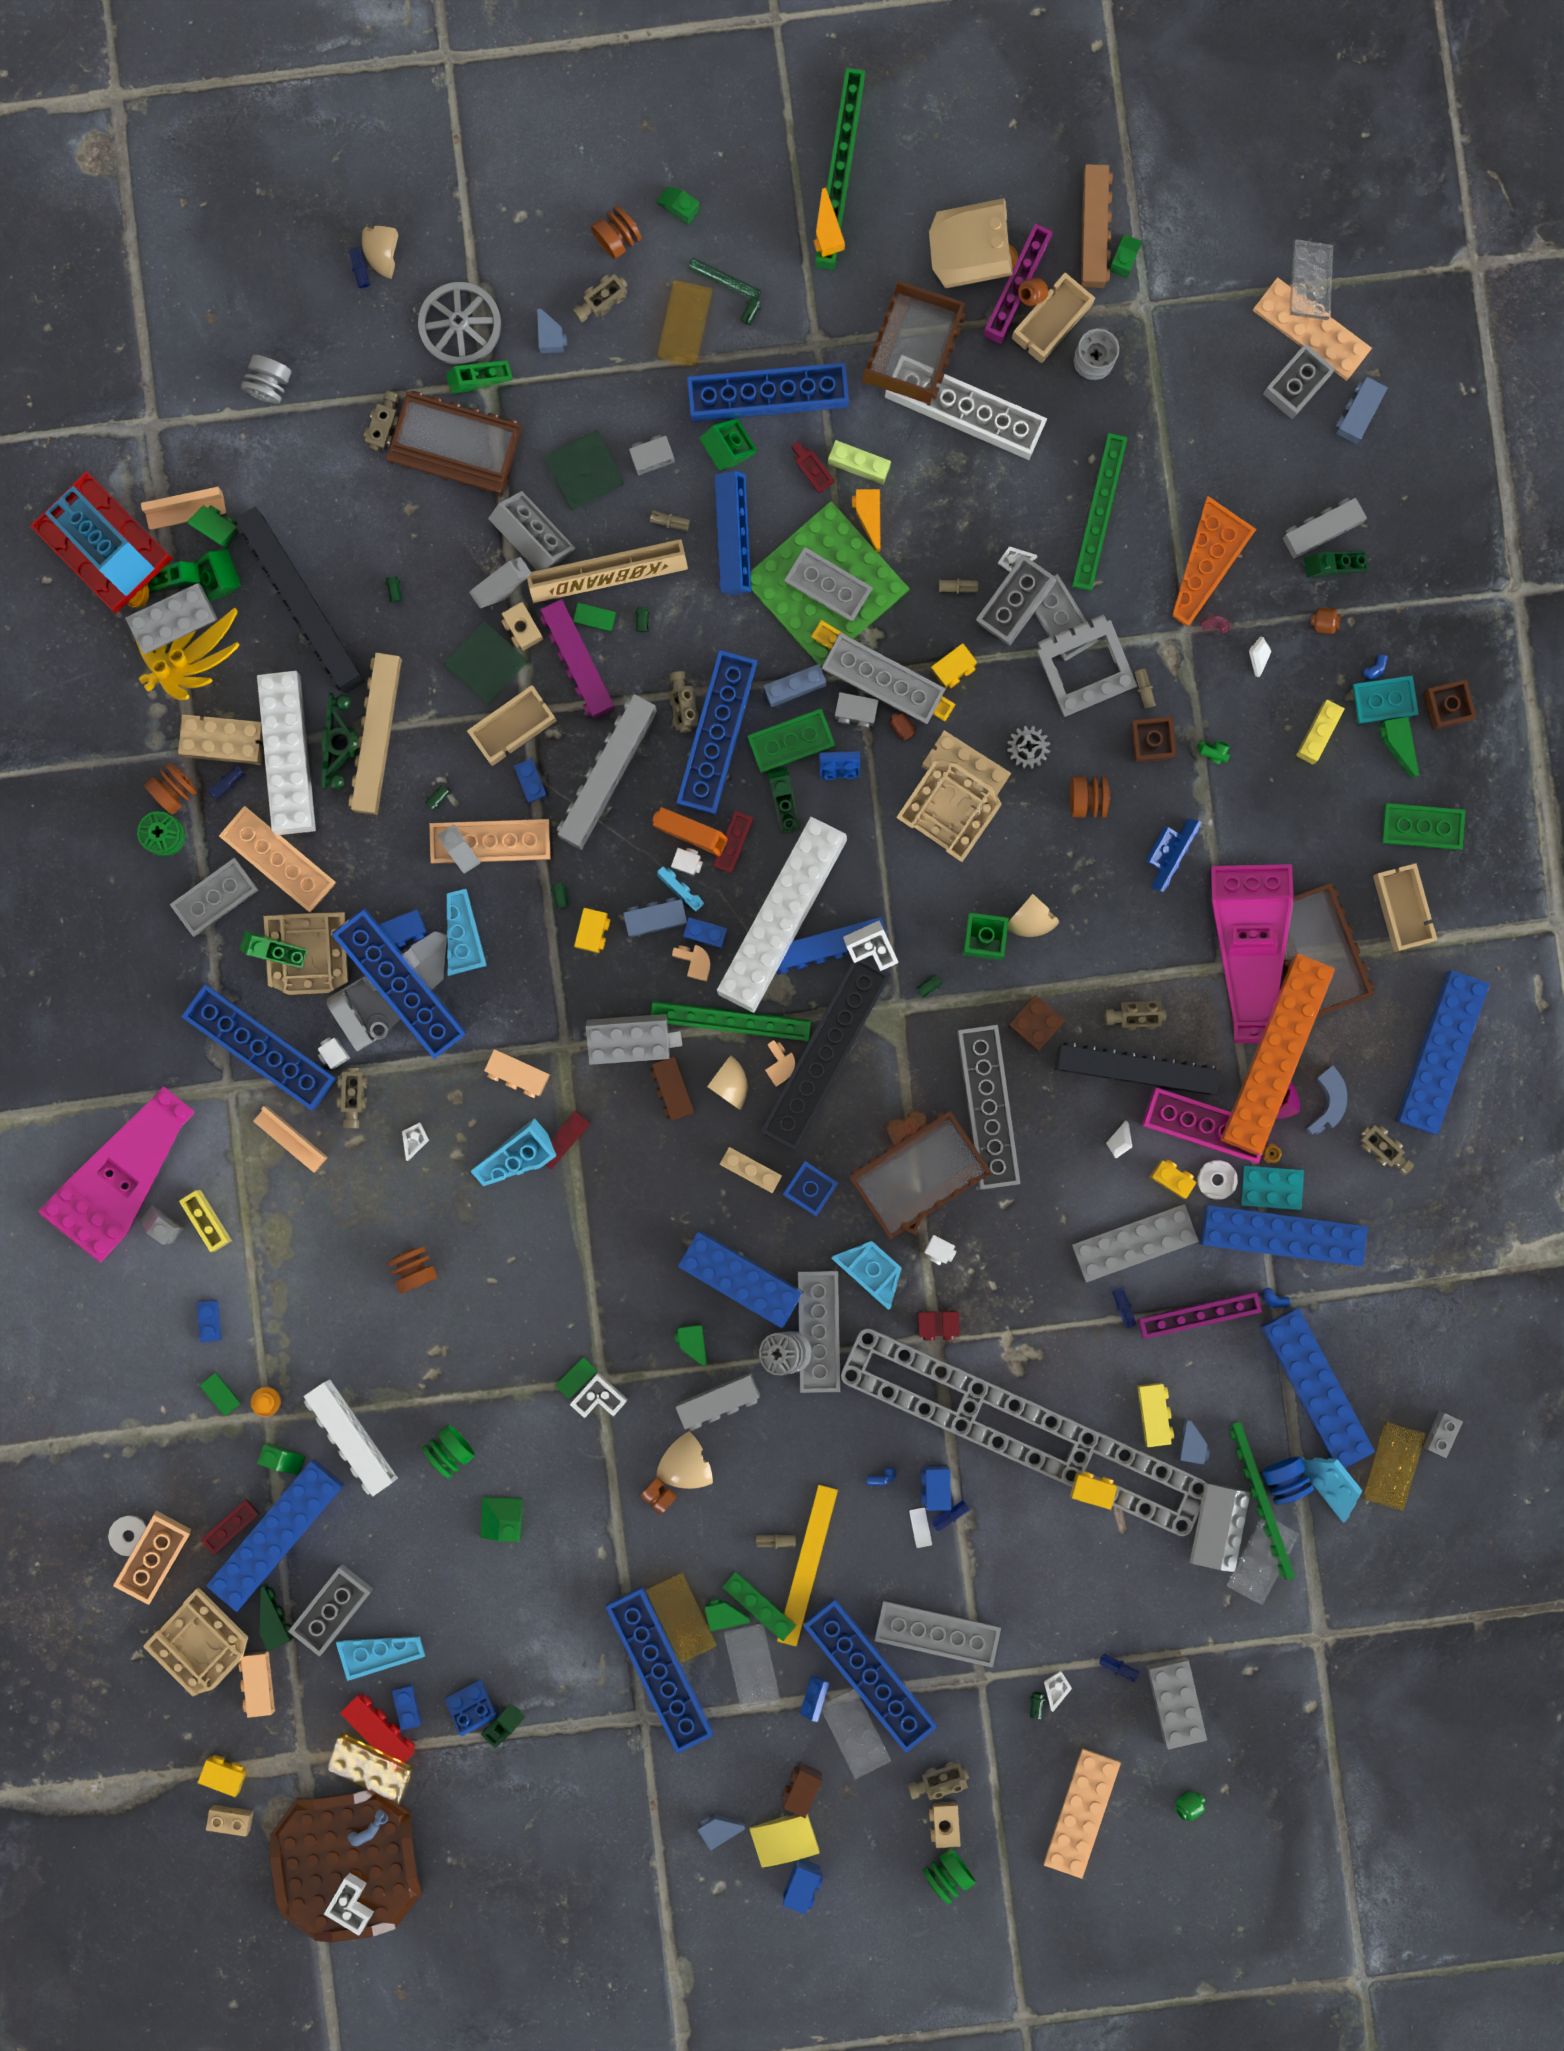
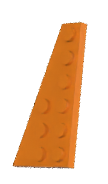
M1209 496L1206 497L1172 617L1189 627L1256 531L1250 524Z

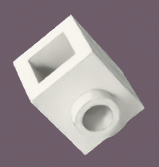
M678 848L671 868L695 876L696 872H700L703 862L700 861L701 857L697 855L698 851L687 848L685 851Z
M329 1037L320 1043L321 1047L318 1048L320 1052L318 1057L324 1065L327 1063L330 1069H335L350 1059L337 1038L331 1039Z
M932 1235L924 1253L931 1256V1261L941 1265L942 1262L945 1264L947 1261L951 1262L956 1251L953 1250L955 1248L954 1245Z

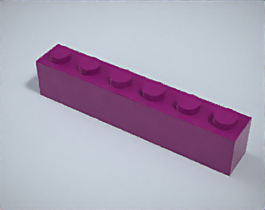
M1035 223L1013 269V275L1009 277L985 328L984 337L999 344L1002 343L1021 303L1018 294L1019 287L1024 281L1033 278L1051 240L1053 231Z
M561 599L540 609L543 615L539 617L544 627L549 626L551 633L548 635L553 645L557 643L560 649L557 651L561 662L566 661L569 668L565 670L570 680L575 679L577 686L574 688L579 698L583 696L586 704H583L587 715L592 714L595 719L615 709L563 600Z
M1253 1291L1139 1317L1137 1321L1141 1338L1147 1339L1261 1313L1262 1310L1258 1293Z

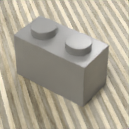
M655 436L650 439L651 441L644 444L643 442L635 443L629 449L638 476L675 463L666 436Z
M839 692L834 719H838V722L842 724L854 722L858 723L857 726L869 728V726L874 725L878 700Z

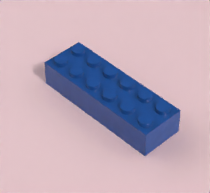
M702 1231L696 1234L678 1266L780 1328L785 1326L804 1291Z

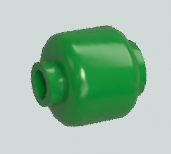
M1189 1790L1176 1799L1175 1811L1182 1820L1193 1821L1205 1812V1799L1199 1792L1195 1793Z

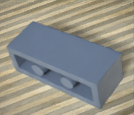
M1366 377L1363 382L1359 381L1354 390L1357 393L1355 398H1350L1345 407L1348 410L1345 417L1341 415L1336 424L1339 427L1336 434L1358 444L1388 387L1369 377Z
M818 664L764 685V692L772 708L826 687V680Z
M677 897L666 899V903L658 904V902L646 904L647 907L639 909V906L627 908V912L623 913L629 937L687 925L682 899L678 900Z

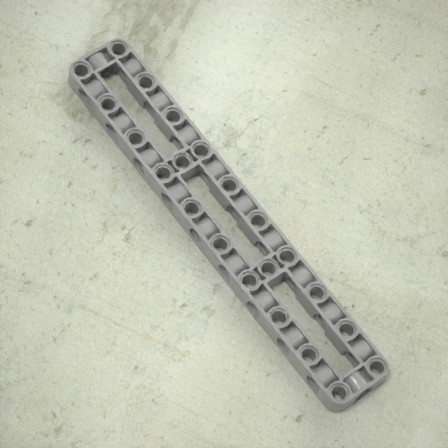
M863 1328L858 1333L841 1371V1378L846 1385L1073 1487L1075 1478L1072 1480L1066 1479L1067 1471L1074 1470L1076 1473L1082 1474V1471H1086L1094 1452L1183 1494L1178 1508L1171 1510L1116 1484L1118 1487L1112 1506L1179 1536H1186L1191 1532L1201 1509L1206 1484L1200 1477L876 1330ZM865 1333L873 1335V1341L869 1344L862 1341V1336ZM901 1350L909 1351L910 1355L907 1360L899 1359L898 1355ZM872 1353L963 1393L956 1410H950L931 1399L915 1394L898 1384L867 1372L865 1369ZM939 1366L946 1368V1374L942 1377H938L935 1374V1370ZM848 1370L856 1371L857 1376L854 1380L846 1379L845 1374ZM975 1383L982 1384L983 1388L980 1393L972 1392V1386ZM889 1386L893 1388V1394L890 1397L883 1396L882 1390L884 1387ZM1014 1399L1018 1400L1019 1407L1016 1410L1009 1409V1402ZM968 1401L974 1403V1409L970 1412L964 1410V1404ZM922 1403L929 1404L930 1409L927 1413L919 1412V1406ZM982 1403H986L1071 1442L1072 1445L1066 1459L1060 1460L1028 1443L1025 1444L1006 1433L977 1422L975 1419ZM1053 1416L1056 1420L1055 1424L1050 1427L1046 1426L1045 1421L1047 1417ZM958 1420L966 1421V1427L963 1430L956 1429L955 1424ZM1085 1433L1092 1434V1440L1089 1443L1082 1441V1436ZM997 1436L1003 1439L1002 1444L998 1447L992 1445L993 1438ZM1128 1450L1129 1455L1127 1459L1121 1460L1119 1458L1120 1451ZM1078 1451L1084 1453V1458L1081 1461L1074 1460V1454ZM1032 1453L1039 1454L1038 1462L1030 1463L1029 1456ZM1159 1466L1165 1467V1473L1162 1476L1156 1475V1469ZM1094 1475L1093 1478L1101 1480L1102 1477ZM1201 1483L1202 1490L1194 1493L1192 1490L1193 1485ZM1143 1503L1149 1505V1510L1146 1513H1140L1139 1507ZM1179 1520H1185L1186 1522L1182 1530L1176 1528V1523Z

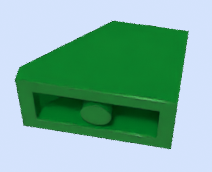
M667 186L656 202L687 225L691 223L700 210L698 200L683 190Z
M1124 234L1110 267V272L1128 278L1142 241Z
M702 1324L678 1327V1332H674L676 1344H680V1349L699 1364L706 1366L707 1359Z
M268 1442L263 1445L257 1464L276 1471L299 1475L306 1455Z
M720 1598L709 1600V1604H705L710 1631L750 1623L748 1614L726 1600L720 1601Z

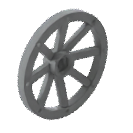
M453 282L440 286L426 298L419 312L418 329L423 344L435 358L451 365H469L486 357L497 344L501 333V316L495 301L485 290L471 283ZM460 291H467L478 295L462 312ZM454 292L455 312H451L439 303L437 299L447 293ZM483 301L488 304L493 314V317H468ZM432 305L449 317L447 320L426 323L427 314ZM457 319H461V320H462V321L460 322V324H457V323H456V320H457ZM469 324H494L489 341L486 342ZM450 326L435 347L429 340L426 330ZM454 332L457 333L459 357L441 352ZM467 332L483 348L474 354L466 356L463 333Z

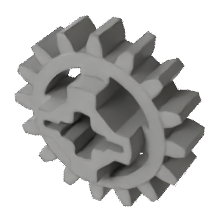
M1024 726L1023 731L1019 728L1016 730L1017 735L1011 734L1010 737L1013 741L1007 742V745L1011 746L1007 753H1012L1010 760H1017L1016 766L1021 763L1022 769H1025L1027 765H1029L1030 769H1033L1034 764L1038 767L1041 766L1040 760L1046 761L1047 758L1044 754L1050 753V750L1046 749V747L1050 746V742H1045V739L1048 737L1047 735H1040L1041 729L1036 732L1035 726H1032L1031 730ZM1031 735L1035 736L1039 741L1032 739ZM1023 736V742L1016 745L1017 740ZM1027 743H1029V746L1034 747L1030 752H1028V749H1024ZM1041 750V754L1034 759V753ZM1018 754H1022L1023 756H1025L1026 760L1019 757Z

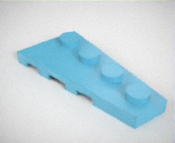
M467 889L448 893L447 959L448 976L485 967L487 964Z
M420 1636L336 1641L347 1681L425 1657Z

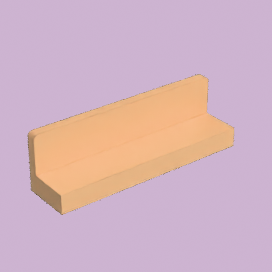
M219 487L141 503L142 511L146 514L150 530L187 523L203 505L208 508L212 505L221 511L220 516L227 513L223 492Z
M263 1106L261 1108L262 1111L253 1122L315 1173L328 1157L268 1106Z

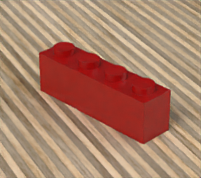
M359 1693L340 1714L397 1771L415 1753V1744L410 1738H404L400 1733V1728L395 1723L391 1724L381 1709H376L372 1705L373 1701L369 1696Z

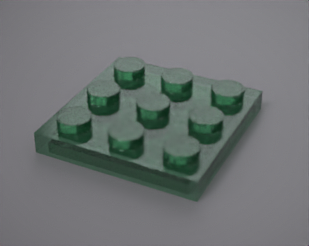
M598 430L545 456L571 510L624 485V481Z
M483 621L444 665L489 705L528 663V660Z

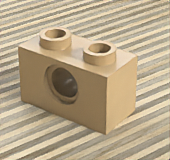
M523 602L502 613L504 619L501 621L507 631L511 629L514 635L511 639L516 648L521 647L524 651L544 640ZM520 623L526 625V629L523 632L516 631V626Z
M957 1801L932 1803L933 1809H929L930 1822L934 1821V1829H930L931 1842H935L936 1848L961 1847ZM941 1821H948L950 1823L949 1827L946 1829L940 1828L939 1824Z
M213 1805L209 1810L206 1831L246 1837L251 1831L254 1811Z

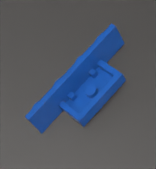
M1188 819L1180 834L1164 826L1146 859L1148 863L1160 870L1151 886L1153 890L1164 892L1169 886L1170 879L1179 868L1180 861L1188 851L1189 845L1193 837L1197 835L1202 822Z

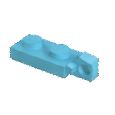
M662 867L658 870L657 876L694 912L703 906L704 903L698 895H691L689 887L683 882L679 883L671 869Z

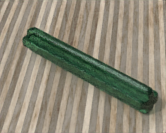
M692 258L689 263L690 270L750 299L753 298L758 301L761 296L759 289L695 258Z

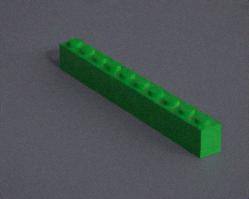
M846 68L827 185V192L840 230L845 209L866 72ZM820 251L817 252L815 268L835 271L837 253L822 257Z

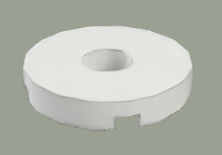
M1212 1160L1205 1163L1199 1170L1197 1176L1198 1187L1208 1198L1214 1200L1227 1198L1236 1189L1238 1183L1237 1173L1228 1162ZM1215 1174H1220L1223 1178L1219 1186L1214 1185L1212 1182Z
M127 1515L119 1518L112 1524L109 1529L108 1538L115 1552L123 1556H130L147 1527L144 1520L137 1516ZM130 1530L134 1533L133 1541H127L124 1538L125 1531Z

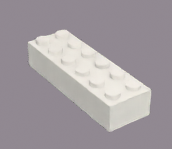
M330 1379L303 1396L306 1399L304 1401L306 1407L310 1411L313 1410L315 1412L317 1423L320 1427L326 1428L329 1433L327 1434L328 1439L332 1444H337L340 1449L338 1451L344 1461L348 1460L352 1466L350 1468L351 1472L356 1478L359 1477L363 1482L362 1488L367 1494H371L373 1497L398 1479Z

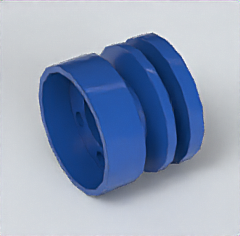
M1300 1456L1284 1459L1261 1471L1267 1485H1277L1269 1491L1271 1495H1276L1273 1498L1275 1505L1297 1501L1314 1490L1313 1485L1307 1483L1310 1480L1309 1476L1299 1477L1306 1470Z

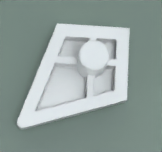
M1009 547L998 564L1011 572L1022 555L1032 561L1037 558V555Z
M1259 637L1249 650L1256 677L1261 676L1271 653V649L1264 637Z
M1126 1120L1106 1142L1115 1158H1118L1132 1148L1129 1123Z
M421 1123L402 1131L406 1161H409L429 1141Z
M1061 1671L1044 1681L1052 1712L1072 1689Z

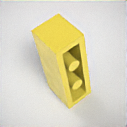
M1329 700L1323 702L1296 756L1311 764H1315L1319 760L1345 708Z
M196 1190L179 1201L210 1252H215L232 1241L201 1190Z
M1161 1382L1137 1385L1145 1446L1154 1447L1172 1444L1171 1439H1174L1173 1427H1169L1168 1419H1171L1170 1407L1166 1406V1399H1169L1167 1387H1164V1384Z

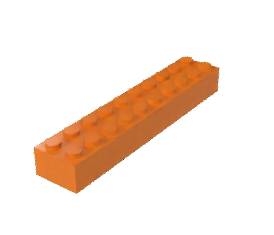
M1299 953L1293 957L1221 1136V1141L1257 1156L1262 1154L1335 968Z

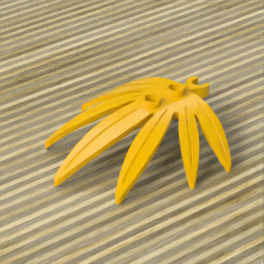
M232 609L186 649L185 647L191 641L196 631L173 641L167 654V645L155 650V653L152 651L148 654H143L136 641L145 663L152 672L139 678L142 684L148 682L144 685L145 689L151 691L155 684L160 682L163 689L171 697L178 700H187L190 698L189 694L181 687L197 688L213 681L211 678L184 676L197 674L216 666L239 647V643L236 642L200 660L226 634L237 615V609Z

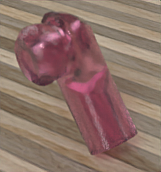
M1217 615L1200 622L1203 631L1212 627L1219 628L1221 633H1227L1230 630V622Z

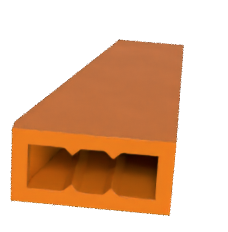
M661 807L653 816V826L656 829L716 856H721L728 841V838L722 832Z

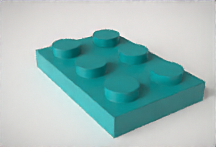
M1413 676L1352 685L1358 724L1419 715Z
M1243 1166L1240 1206L1301 1210L1304 1170Z

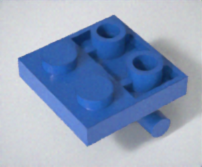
M837 751L819 754L820 779H854L855 777H860V751Z
M481 1680L445 1699L460 1736L483 1726L499 1714L496 1707L493 1708Z

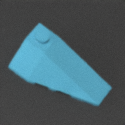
M534 1118L475 1166L471 1173L483 1186L516 1174H523L528 1170L541 1168L556 1157V1153L548 1133Z

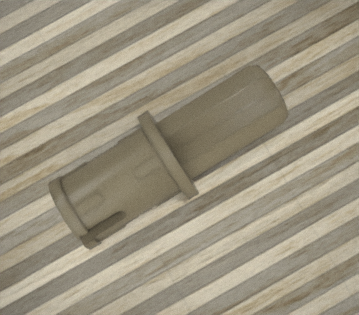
M652 510L653 515L650 516V523L664 525L667 529L670 527L684 531L689 529V519L673 516L672 513L665 514Z
M959 578L957 580L939 579V592H957V594L959 592L976 593L978 592V581L959 580Z
M1146 669L1135 671L1139 688L1137 691L1140 692L1144 709L1156 706L1152 693L1153 686H1150Z
M777 1533L775 1535H757L755 1544L756 1547H775V1549L777 1547L795 1548L796 1537L795 1534L777 1535Z

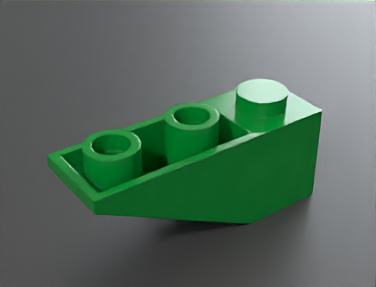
M245 931L239 949L246 955L298 968H303L308 951L306 948L249 931Z

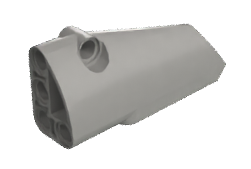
M438 931L432 932L401 951L431 989L435 988L444 979L447 935ZM364 974L361 976V979L326 999L329 1010L356 1051L361 1050L377 1039H383L388 1031L401 1019ZM375 1025H382L384 1027L382 1032H375L373 1028Z

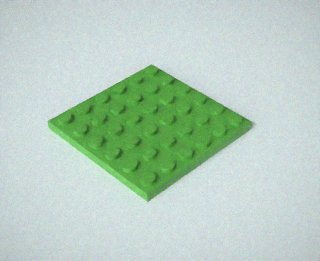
M832 501L751 571L752 592L821 668L831 650L810 638L821 620L854 640L910 591L909 587ZM804 547L873 587L853 622L848 621L784 582Z

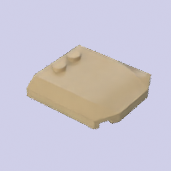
M1004 198L938 211L929 231L932 269L945 288L1013 275L1006 223V201Z
M935 759L896 818L912 829L916 828L947 849L946 852L963 862L1002 804L992 786L958 762Z
M345 912L264 916L265 936L308 949L303 968L266 960L268 986L283 991V993L288 995L329 993L349 982L347 953L332 936V932L345 922Z
M197 1588L143 1647L192 1696L214 1689L242 1660L248 1636L200 1588Z

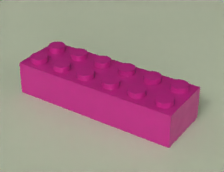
M1153 1088L1141 1124L1142 1127L1252 1163H1259L1261 1155H1254L1220 1140L1231 1112L1159 1088Z

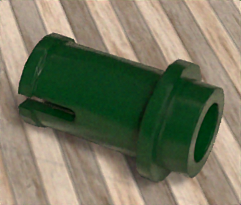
M753 298L746 302L748 305L740 318L744 323L749 316L746 324L750 326L757 311L761 310V303Z
M398 576L386 578L385 585L388 587L390 602L402 601L399 587L401 581L398 580Z
M637 607L634 613L636 614V632H649L648 614H650V611H648V607Z
M440 785L430 798H426L427 801L425 803L432 810L438 809V805L450 792Z
M563 883L553 884L552 889H550L554 894L556 909L569 906L565 893L566 886Z
M936 974L934 976L930 975V978L916 987V989L924 998L937 987L939 989L942 982Z
M1032 1692L1030 1696V1718H1035L1037 1710L1036 1719H1042L1043 1702L1046 1701V1698L1042 1692Z

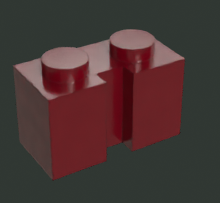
M959 1311L918 1312V1336L923 1337L924 1341L935 1340V1336H943V1340H955V1336H960Z

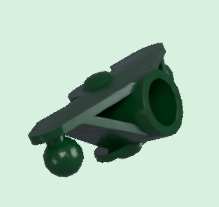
M329 693L326 727L321 737V746L324 754L322 790H327L328 785L336 790L344 786L343 776L333 773L350 757H354L359 745L356 729H351L350 732L334 709V706L339 710H346L350 707L351 701L346 695H339L337 698H334V693ZM334 716L342 728H334ZM346 736L348 739L346 748L343 750L334 749L336 739ZM332 754H333L335 757H337V759H336V761L331 765Z

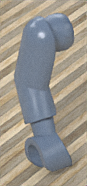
M379 1809L376 1812L375 1820L370 1823L368 1828L360 1833L351 1832L347 1837L348 1841L353 1846H359L371 1840L380 1828L379 1825L385 1824L388 1821V1815Z

